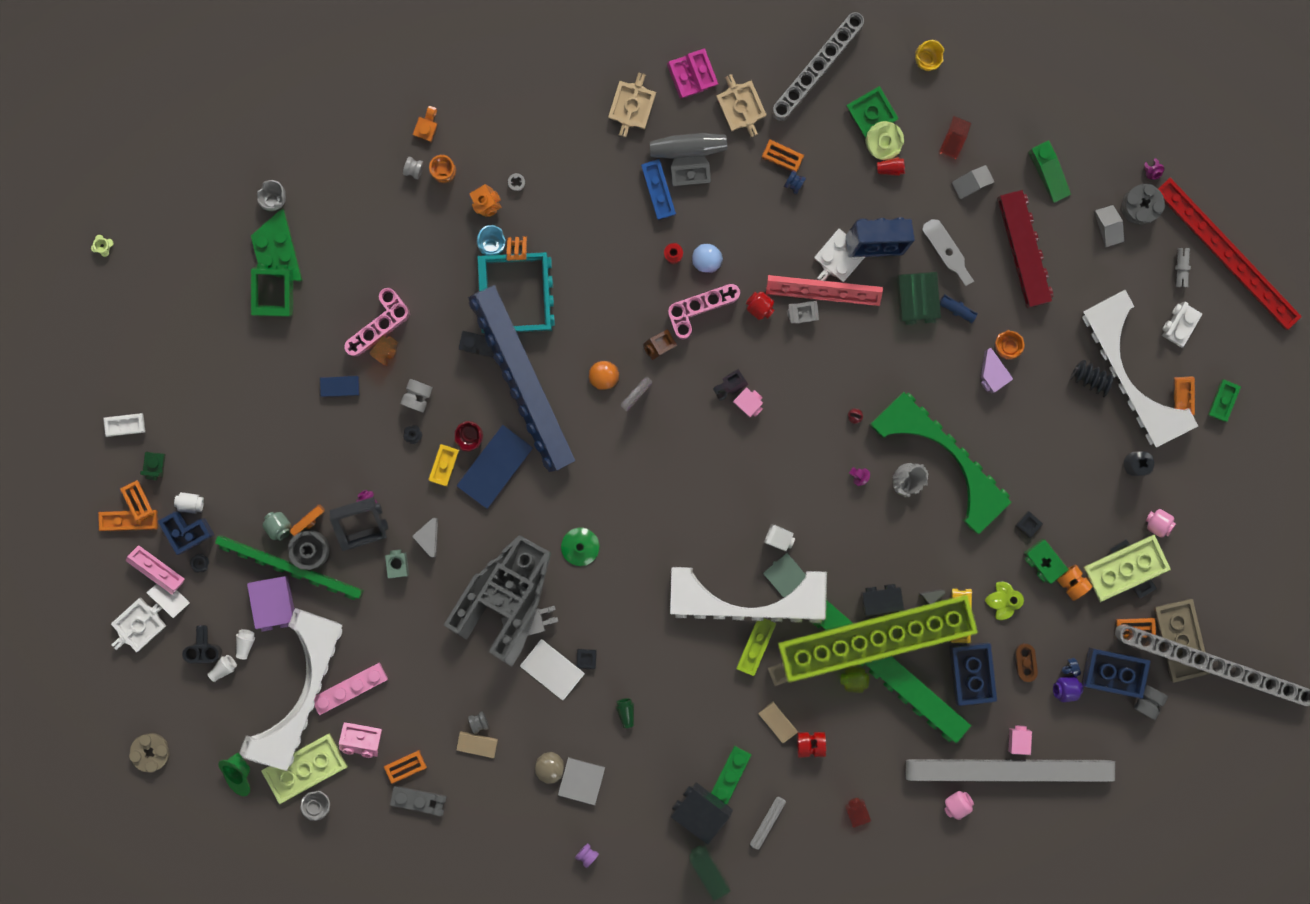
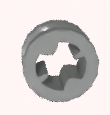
M512 174L508 179V185L511 190L520 191L525 186V179L521 174ZM519 177L521 179L520 183H522L521 186L516 185L513 187L511 180Z

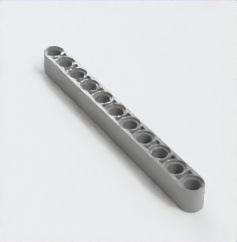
M1119 625L1115 630L1116 638L1126 644L1289 701L1310 706V689L1129 625ZM1128 629L1130 632L1129 636L1124 639L1123 632ZM1147 636V642L1141 645V638ZM1164 642L1165 648L1159 651V644ZM1182 648L1183 654L1177 657V650ZM1200 654L1201 659L1195 664L1194 658ZM1218 661V667L1213 670V662ZM1235 667L1236 672L1234 675L1231 676L1230 670L1231 668ZM1253 673V680L1248 682L1249 674ZM1270 679L1271 685L1266 688L1265 684ZM1289 686V691L1284 694V687ZM1306 692V698L1301 700L1302 693Z
M906 760V780L1115 781V761Z

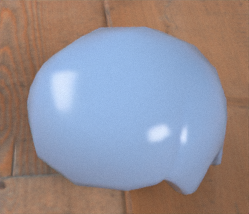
M711 244L699 245L692 255L693 265L701 272L713 273L721 267L723 261L721 251Z

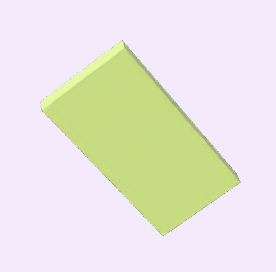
M1151 535L1083 567L1099 602L1171 570L1155 535Z
M329 733L294 752L293 763L288 767L287 771L268 766L261 771L278 803L281 804L348 766Z

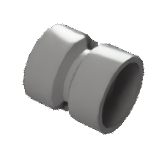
M409 379L406 387L408 392L403 395L400 404L424 413L427 405L425 399L430 397L433 387Z

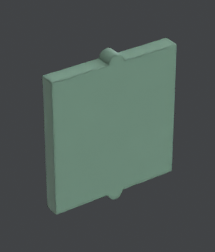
M788 553L783 555L778 561H774L773 565L763 573L784 598L790 595L806 578V574Z

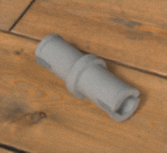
M1177 248L1178 259L1175 270H1177L1176 287H1182V279L1183 287H1189L1188 278L1189 270H1191V266H1189L1190 248H1185L1184 256L1183 248Z

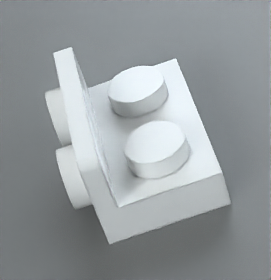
M1182 302L1175 306L1172 314H1174L1171 321L1168 320L1162 329L1164 331L1162 336L1180 347H1184L1202 316V313L1188 306L1189 303Z

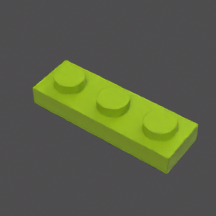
M764 617L763 621L755 622L736 669L752 676L755 675L776 626L775 622Z

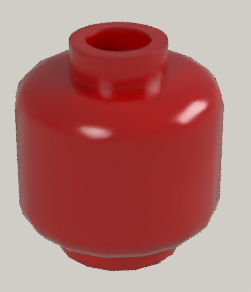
M762 291L754 292L746 301L747 311L758 320L764 317L768 319L775 311L772 308L774 300Z

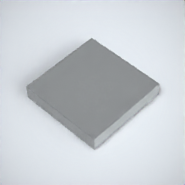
M568 757L558 795L595 805L605 767Z

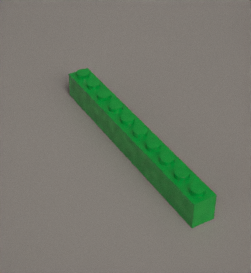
M827 600L826 619H821V623L811 622L818 629L822 626L825 630L853 624ZM892 656L860 664L862 667L867 665L870 668L869 673L876 679L882 678L885 681L883 685L891 692L893 690L899 693L898 698L903 703L907 704L909 702L914 706L912 710L918 716L924 715L929 720L926 723L936 730L938 727L942 730L941 736L948 742L953 740L957 743L971 727L967 721Z

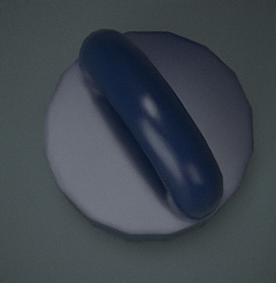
M1074 657L1068 659V665L1061 669L1062 673H1071L1073 677L1081 675L1079 664Z

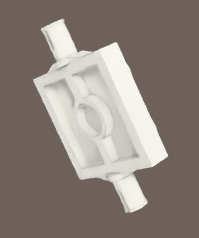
M840 229L835 232L814 257L824 269L817 277L818 280L825 281L829 275H832L844 283L865 258L848 257L846 234Z
M142 598L136 600L111 623L120 636L111 644L114 649L118 650V648L126 643L136 652H139L166 627L158 615L162 607L158 603L153 607L148 606Z

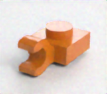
M428 106L425 119L419 117L413 132L414 136L432 142L438 126L437 123L433 122L437 113L436 108Z

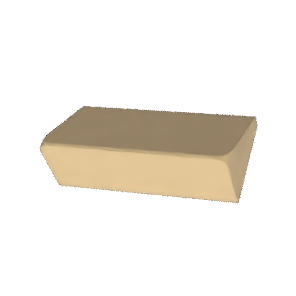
M774 702L758 713L782 743L798 733Z
M461 731L457 751L494 758L498 739Z

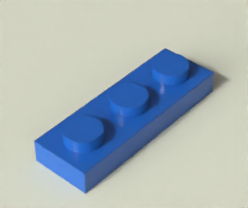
M660 159L641 164L657 220L676 215Z

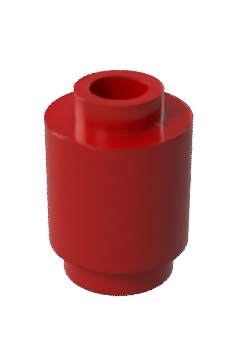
M671 243L665 247L664 258L668 263L677 264L682 260L683 249L679 244ZM672 249L677 251L676 256L670 254Z

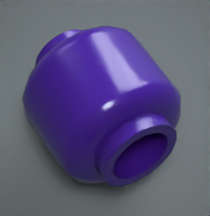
M1073 676L1058 678L1053 685V694L1061 702L1077 701L1083 693L1082 683Z

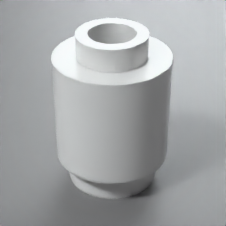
M180 492L179 496L175 497L174 507H177L179 512L197 514V512H202L204 497Z

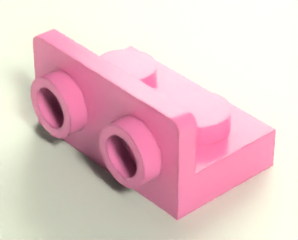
M344 722L339 749L349 755L358 753L366 758L377 757L382 729Z

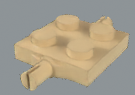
M638 73L635 83L619 81L608 118L622 124L620 136L627 137L629 127H638L644 130L646 128L656 92L642 86L645 74H642L641 77V73Z
M732 74L729 77L726 76L725 79L729 88L725 92L716 95V98L732 132L736 129L747 127L750 137H754V135H758L754 123L767 115L752 80L736 85Z

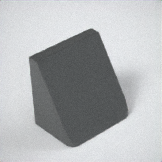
M944 590L923 592L920 595L928 604L938 601L946 592Z

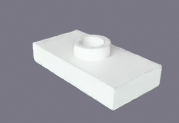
M143 413L104 418L106 437L145 433Z

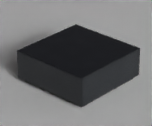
M1027 511L1015 526L1031 538L1043 523L1031 512Z
M577 649V668L596 669L597 649Z

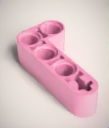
M728 284L672 304L669 307L668 315L675 335L679 339H687L692 332L689 321L690 317L737 301L740 296L738 286ZM728 289L736 291L734 298L726 296L724 297L725 301L722 302L720 291H722V295L727 294ZM716 295L719 301L717 304L712 305L708 302V297ZM698 301L700 309L697 311L691 310L690 303ZM673 308H681L682 315L674 317L671 313ZM679 326H687L689 332L686 335H680L678 333Z
M384 288L380 291L379 300L386 308V311L345 342V351L349 355H361L409 318L410 311L394 290ZM388 292L393 294L391 302L384 301V295ZM398 308H404L405 314L401 318L395 315ZM384 319H388L390 322L387 329L380 327V323ZM368 331L374 332V338L371 341L365 339V334ZM359 337L364 343H366L365 346L360 343L361 341L358 340ZM352 343H354V344L360 343V344L356 347V348L358 349L356 352L353 351V350H350V349H352V346H351Z

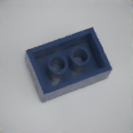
M903 217L893 220H886V218H878L876 220L859 219L845 236L848 257L904 255L915 241L912 219H905Z
M983 642L949 646L956 704L961 706L997 702L991 643Z
M1089 647L1082 685L1143 699L1150 660Z

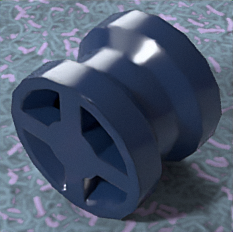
M793 170L784 187L792 189L793 193L797 195L806 177L798 176L797 172Z

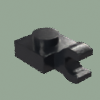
M739 369L722 378L724 383L715 386L713 390L718 399L722 401L729 392L733 395L746 387L748 383Z

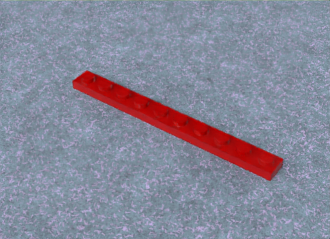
M1171 177L1158 188L1164 197V202L1285 330L1290 329L1302 317Z

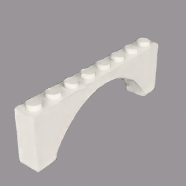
M1123 290L1083 311L1085 315L1082 318L1087 327L1091 325L1094 331L1091 335L1096 344L1100 342L1103 347L1100 352L1105 361L1110 360L1112 366L1109 369L1114 377H1119L1121 383L1118 385L1123 394H1128L1130 400L1127 402L1131 410L1137 411L1139 417L1136 419L1141 428L1145 427L1148 431V434L1145 435L1150 445L1154 444L1158 447L1198 427L1189 408L1185 410L1174 409L1156 403L1138 391L1127 377L1120 358V336L1125 318L1134 305L1126 290Z
M672 567L670 614H675V618H687V615H694V618L706 619V615H713V619H725V616H733V620H744V617H752V620L763 621V617H771V621H783V618H790V622H802V619H810V622L821 623V619H826L827 572L807 571L803 582L784 599L768 606L746 608L731 605L711 594L698 581L693 573V568Z
M295 608L288 626L295 630L305 653L306 679L302 694L291 712L278 724L260 734L251 737L246 735L239 753L246 759L285 771L293 763L295 748H298L300 744V735L307 726L309 712L314 708V699L321 689V680L328 671L327 664L330 657L335 653V643L342 634L341 624Z

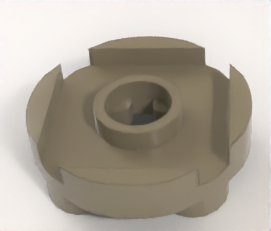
M144 734L132 743L129 758L139 770L154 772L161 769L169 759L168 743L158 734ZM152 748L154 757H147L145 750Z

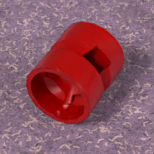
M798 732V757H810L811 754L814 757H826L825 732H814L812 735L808 732ZM811 741H815L816 748H811Z

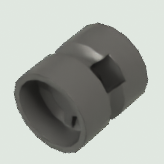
M1146 685L1143 699H1138L1133 708L1156 721L1161 712L1159 707L1164 706L1169 697Z

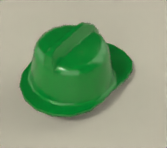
M239 753L234 754L228 760H220L218 767L229 787L236 794L247 796L250 793V786L247 781L250 773L249 764Z

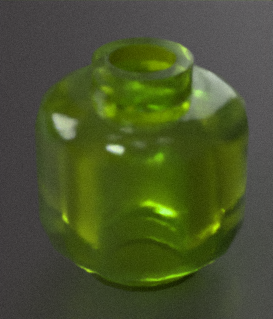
M848 667L845 673L841 674L840 683L844 685V689L847 692L863 693L869 687V674L863 668Z

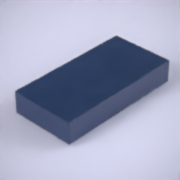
M359 376L321 377V397L360 395Z

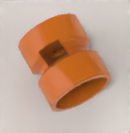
M438 155L431 160L429 170L436 181L439 183H449L456 176V166L448 156Z
M1076 564L1069 567L1067 572L1056 579L1062 588H1067L1066 593L1072 601L1080 598L1093 587L1086 577H1082L1083 573ZM1076 578L1077 581L1070 584V582Z

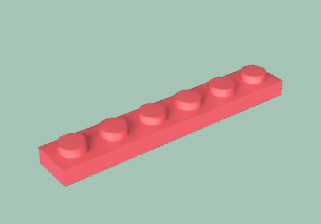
M768 275L766 294L874 306H880L883 287L772 275Z

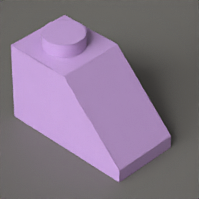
M992 348L987 349L984 354L980 378L982 379L981 384L987 392L994 393L1013 380V378Z

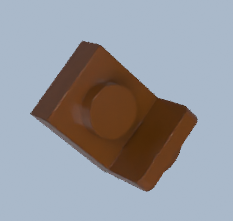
M668 329L655 335L643 344L646 354L652 360L677 346Z

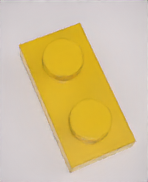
M440 444L429 481L448 486L459 450Z

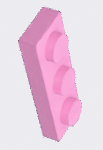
M139 545L126 558V562L170 594H173L185 580Z

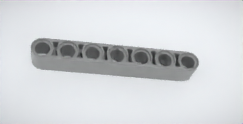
M851 13L775 103L772 114L776 120L783 121L788 118L858 34L864 24V18L860 13ZM850 20H858L859 26L853 27L850 24ZM838 34H845L847 40L844 42L840 41L837 37ZM832 48L835 51V55L828 56L825 50ZM820 63L823 69L816 71L813 68V64ZM807 77L810 79L811 84L805 86L801 83V79ZM790 92H796L799 98L797 100H791L788 94ZM782 106L787 112L784 115H779L776 108Z

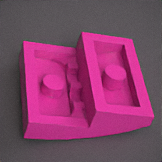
M705 48L667 63L680 99L718 85Z

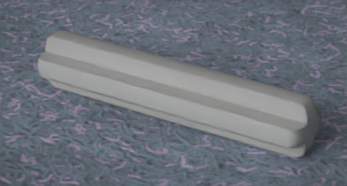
M776 797L750 842L751 847L757 850L760 849L786 804L783 798Z

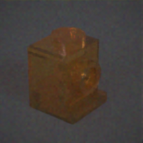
M390 335L388 338L382 336L369 354L384 366H387L389 363L386 360H391L397 352L395 348L398 341Z

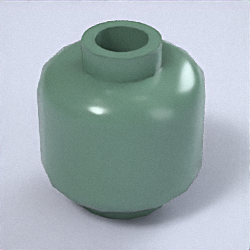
M270 512L264 517L265 521L262 527L272 540L278 539L281 541L291 533V523L282 512Z

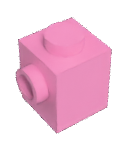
M747 387L733 401L749 418L752 415L756 417L763 409L761 407L763 404L761 401L762 397L755 390L751 392Z

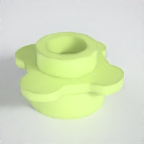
M97 235L91 250L94 253H100L103 257H107L109 249L114 243L111 239L107 240L102 235Z

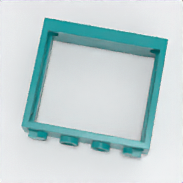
M547 252L527 253L526 260L509 261L507 260V255L478 256L479 292L488 288L487 263L542 260L545 324L514 326L516 332L552 331L551 326H555V316L551 314L550 307H554V297L550 295L549 288H553V278L549 276L548 269L552 268L551 257H548Z

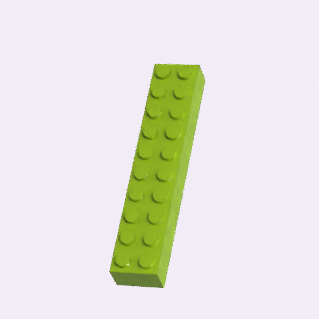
M962 595L780 642L778 647L787 681L791 682L977 633L968 595Z

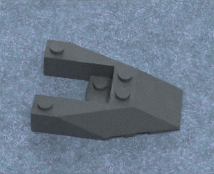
M520 535L505 547L495 560H491L486 564L487 567L473 576L444 623L445 627L467 640L487 606L507 617L509 620L489 652L510 666H513L523 649L537 610L551 556L549 551Z

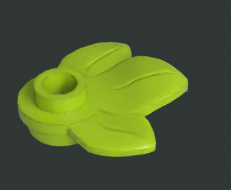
M997 582V592L990 594L985 599V602L990 607L997 609V620H1005L1010 618L1015 610L1022 607L1024 597L1019 591L1014 590L1009 583ZM1011 597H1016L1018 602L1013 604Z

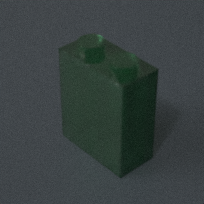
M937 272L897 276L900 322H905V325H915L917 321L923 320L925 324L936 323V319L941 318Z
M699 845L692 849V853L689 855L690 862L713 901L731 892L728 881L707 846L701 847Z

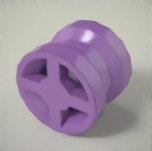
M587 843L578 852L575 859L581 860L583 866L587 868L597 858L599 853L593 851Z

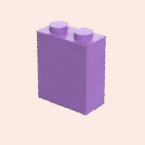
M284 576L247 583L255 629L261 628L262 632L273 630L272 626L280 625V628L289 627L288 625L294 612L289 577Z

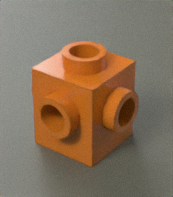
M486 184L469 193L474 202L472 207L477 214L490 217L502 208L499 203L501 201L500 196Z

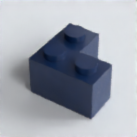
M179 511L173 512L158 521L176 555L183 554L214 536L206 519H200L187 526Z

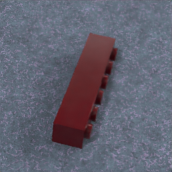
M1020 190L1000 195L997 199L1026 308L1049 303L1052 301V297H1054L1051 286L1048 287V271L1046 268H1043L1042 260H1044L1042 250L1038 249L1037 246L1039 238L1037 232L1033 231L1032 224L1034 219L1032 213L1028 212L1027 205H1029L1027 194Z

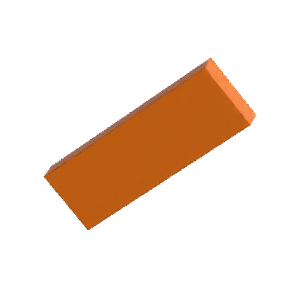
M153 510L155 515H150L147 519L140 520L141 522L139 523L135 521L131 511L98 512L99 531L158 529V511ZM136 511L138 516L141 515L140 511Z

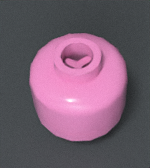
M1158 509L1155 513L1151 511L1146 519L1148 531L1161 538L1165 535L1169 536L1176 525L1174 517L1162 509Z
M957 791L945 800L946 807L944 810L950 818L954 817L960 820L972 812L974 802L967 792Z

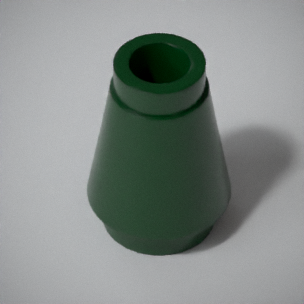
M632 699L618 700L615 707L623 728L633 727L634 703Z

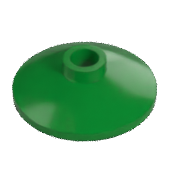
M575 528L564 536L561 543V551L569 563L576 566H585L593 562L597 557L599 541L592 531L586 528ZM577 544H583L584 549L582 551L577 550Z

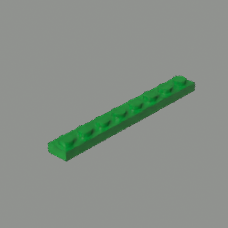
M217 536L215 544L220 545L219 549L227 552H230V550L236 551L237 556L248 559V556L252 557L260 565L266 566V563L273 565L272 569L283 573L286 570L291 572L290 576L302 579L304 577L309 579L308 583L312 585L327 586L326 590L334 593L338 591L345 593L344 596L349 599L355 600L362 597L364 590L313 570L300 569L292 562L227 537Z

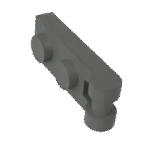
M394 786L390 806L443 816L444 809L442 808L447 796ZM431 800L436 801L435 807L430 806Z

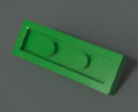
M735 745L711 791L714 796L726 805L752 755Z

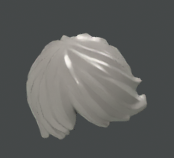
M906 463L898 467L892 478L895 492L900 496L910 497L911 494H917L920 490L922 491L923 485H928V471L924 465Z

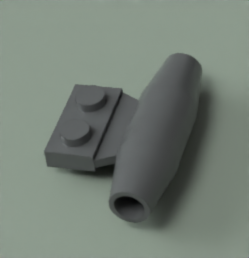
M696 133L674 135L650 141L651 157L674 159L671 165L673 186L711 183L710 166L705 156L727 150V139L724 134Z

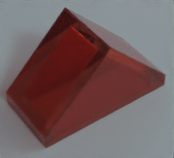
M953 116L939 152L957 159L967 138L971 123Z

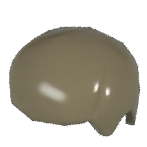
M547 752L538 757L535 765V774L540 781L552 784L561 779L564 771V761L558 754Z

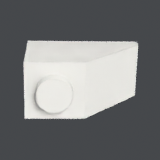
M771 524L764 542L787 551V548H792L795 538L792 537L794 533Z

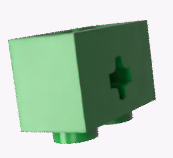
M1041 539L1024 552L1026 555L1025 561L1031 568L1033 566L1038 571L1036 575L1043 583L1046 581L1051 584L1069 570L1045 539ZM1042 558L1048 559V561L1046 562L1048 565L1047 567L1041 566V564L1043 563V561L1041 560Z

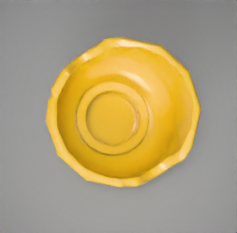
M928 40L919 45L915 52V61L918 67L925 71L936 70L944 61V47L935 40Z

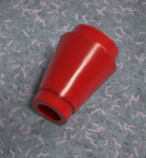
M897 157L877 162L878 174L895 176L905 174L904 159Z

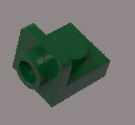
M145 452L143 471H140V475H145V479L157 480V477H163L166 454Z

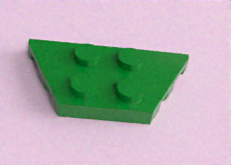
M281 209L251 235L258 264H268V268H276V265H287V268H293V280L301 282L303 279L284 209ZM273 275V276L285 278V275Z

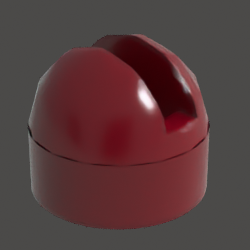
M857 408L851 409L847 415L848 420L853 424L860 423L863 419L862 411ZM851 413L861 415L860 419L852 417Z

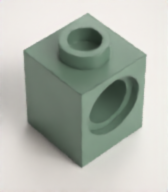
M400 549L392 550L390 555H385L388 578L409 576L407 553H402ZM395 558L400 559L402 562V566L399 569L394 568L392 565V561Z

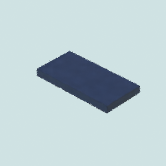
M502 425L457 484V487L488 509L533 447Z

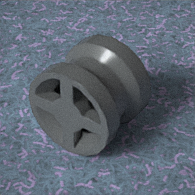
M483 711L479 712L476 716H468L474 734L479 733L482 729H489L488 721Z

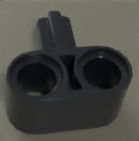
M198 625L196 627V644L187 646L182 652V657L187 663H212L219 660L222 656L220 646L208 643L207 625ZM210 648L216 651L214 659L208 656ZM190 649L196 651L197 656L195 659L189 656Z

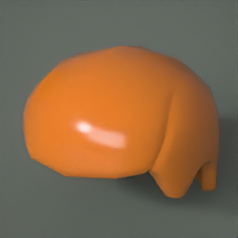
M1010 330L998 334L995 342L996 352L1004 359L1017 358L1023 353L1025 347L1023 337L1019 333Z
M599 361L594 363L589 369L588 378L591 385L597 389H611L619 381V371L613 363Z

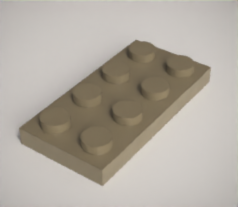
M1193 599L1154 607L1161 637L1205 652ZM1182 648L1176 652L1177 657H1180L1183 654ZM1200 654L1195 656V664L1200 661ZM1166 658L1171 682L1173 683L1211 674Z

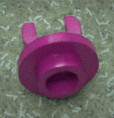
M1156 158L1153 160L1154 166L1152 167L1147 162L1144 163V170L1148 179L1160 178L1165 170L1164 166L1159 164Z
M852 467L849 472L854 477V484L857 486L865 485L870 479V471L868 469L858 468L857 470L855 467Z
M362 491L358 494L356 502L373 497V491Z

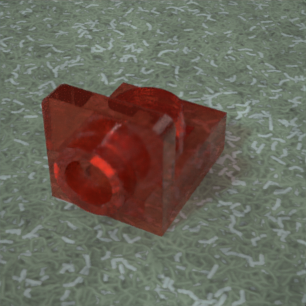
M859 797L848 801L849 804L845 805L853 828L871 822L863 799L859 800Z

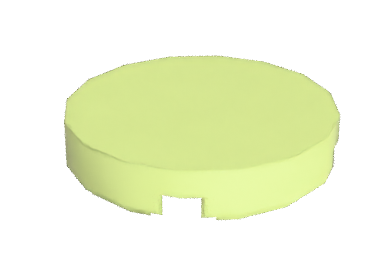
M888 121L876 123L870 128L866 137L868 151L871 155L881 160H888L897 156L904 144V135L900 127Z

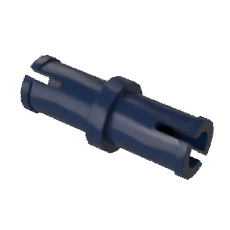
M946 294L942 296L938 304L953 312L954 316L958 315L971 324L978 314L964 306L963 302H957L946 296Z

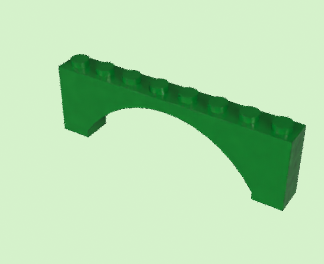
M902 392L869 425L882 438L889 434L907 433L926 437L943 446L955 458L965 478L968 505L966 517L963 521L975 534H980L1011 503L1008 499L1010 495L1004 489L999 490L995 486L997 482L990 475L986 476L982 472L983 468L978 462L975 461L973 463L968 458L970 454L963 447L959 449L955 445L957 441L949 433L946 435L942 431L943 427L938 421H932L928 417L929 412L923 406L919 408L914 403L916 399L909 392L907 394Z

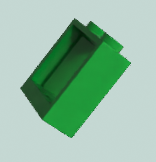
M257 264V267L251 269V315L291 316L293 314V268H287V265H276V268H268V264ZM258 274L285 275V306L258 305Z

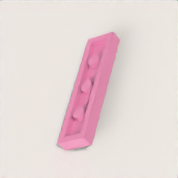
M379 662L316 695L314 706L318 714L321 715L388 680V677Z

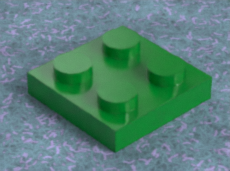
M880 86L846 105L865 139L870 128L876 123L883 121L894 123L899 119Z

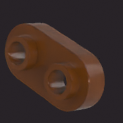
M1022 643L1015 650L1017 674L1021 680L1032 682L1038 675L1035 649L1027 643ZM1024 649L1028 651V654L1026 656H1022L1021 654L1022 650ZM1029 668L1030 674L1024 675V670Z

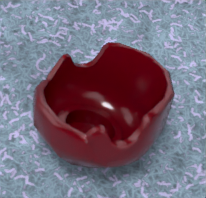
M465 421L459 424L455 430V442L460 449L472 451L478 448L483 441V431L480 426L473 421Z

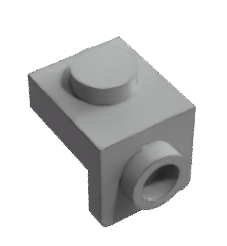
M817 301L789 304L788 318L791 320V323L799 324L818 321Z

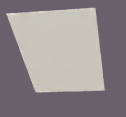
M542 639L520 665L521 668L562 700L566 698L585 674Z

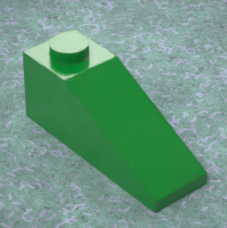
M1048 140L1028 151L1053 203L1071 195L1058 157L1050 141Z

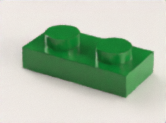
M1222 379L1208 416L1227 422L1241 386Z

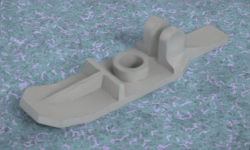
M932 219L925 223L923 232L947 268L952 272H956L965 286L973 283L974 280L965 268L964 256L941 222ZM951 250L953 254L948 256L945 251Z

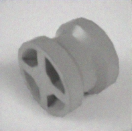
M408 157L403 169V175H412L415 179H419L424 161H415L412 157Z

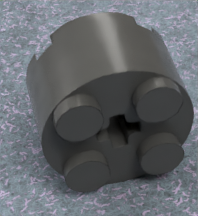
M1152 184L1138 185L1125 194L1121 205L1122 213L1131 223L1138 225L1148 224L1157 219L1165 209L1164 197L1160 190ZM1142 202L1146 204L1144 207L1140 206Z
M304 531L296 534L291 539L288 547L291 562L296 567L305 570L322 566L330 554L328 540L324 535L316 531ZM310 546H311V547H312L311 551H312L313 553L307 554V553H306V552H307L306 547H310Z

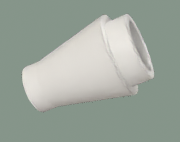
M242 629L236 634L237 658L247 659L255 640L254 632Z
M229 655L222 656L208 673V677L213 682H216L218 679L234 672V668L237 667L235 660Z

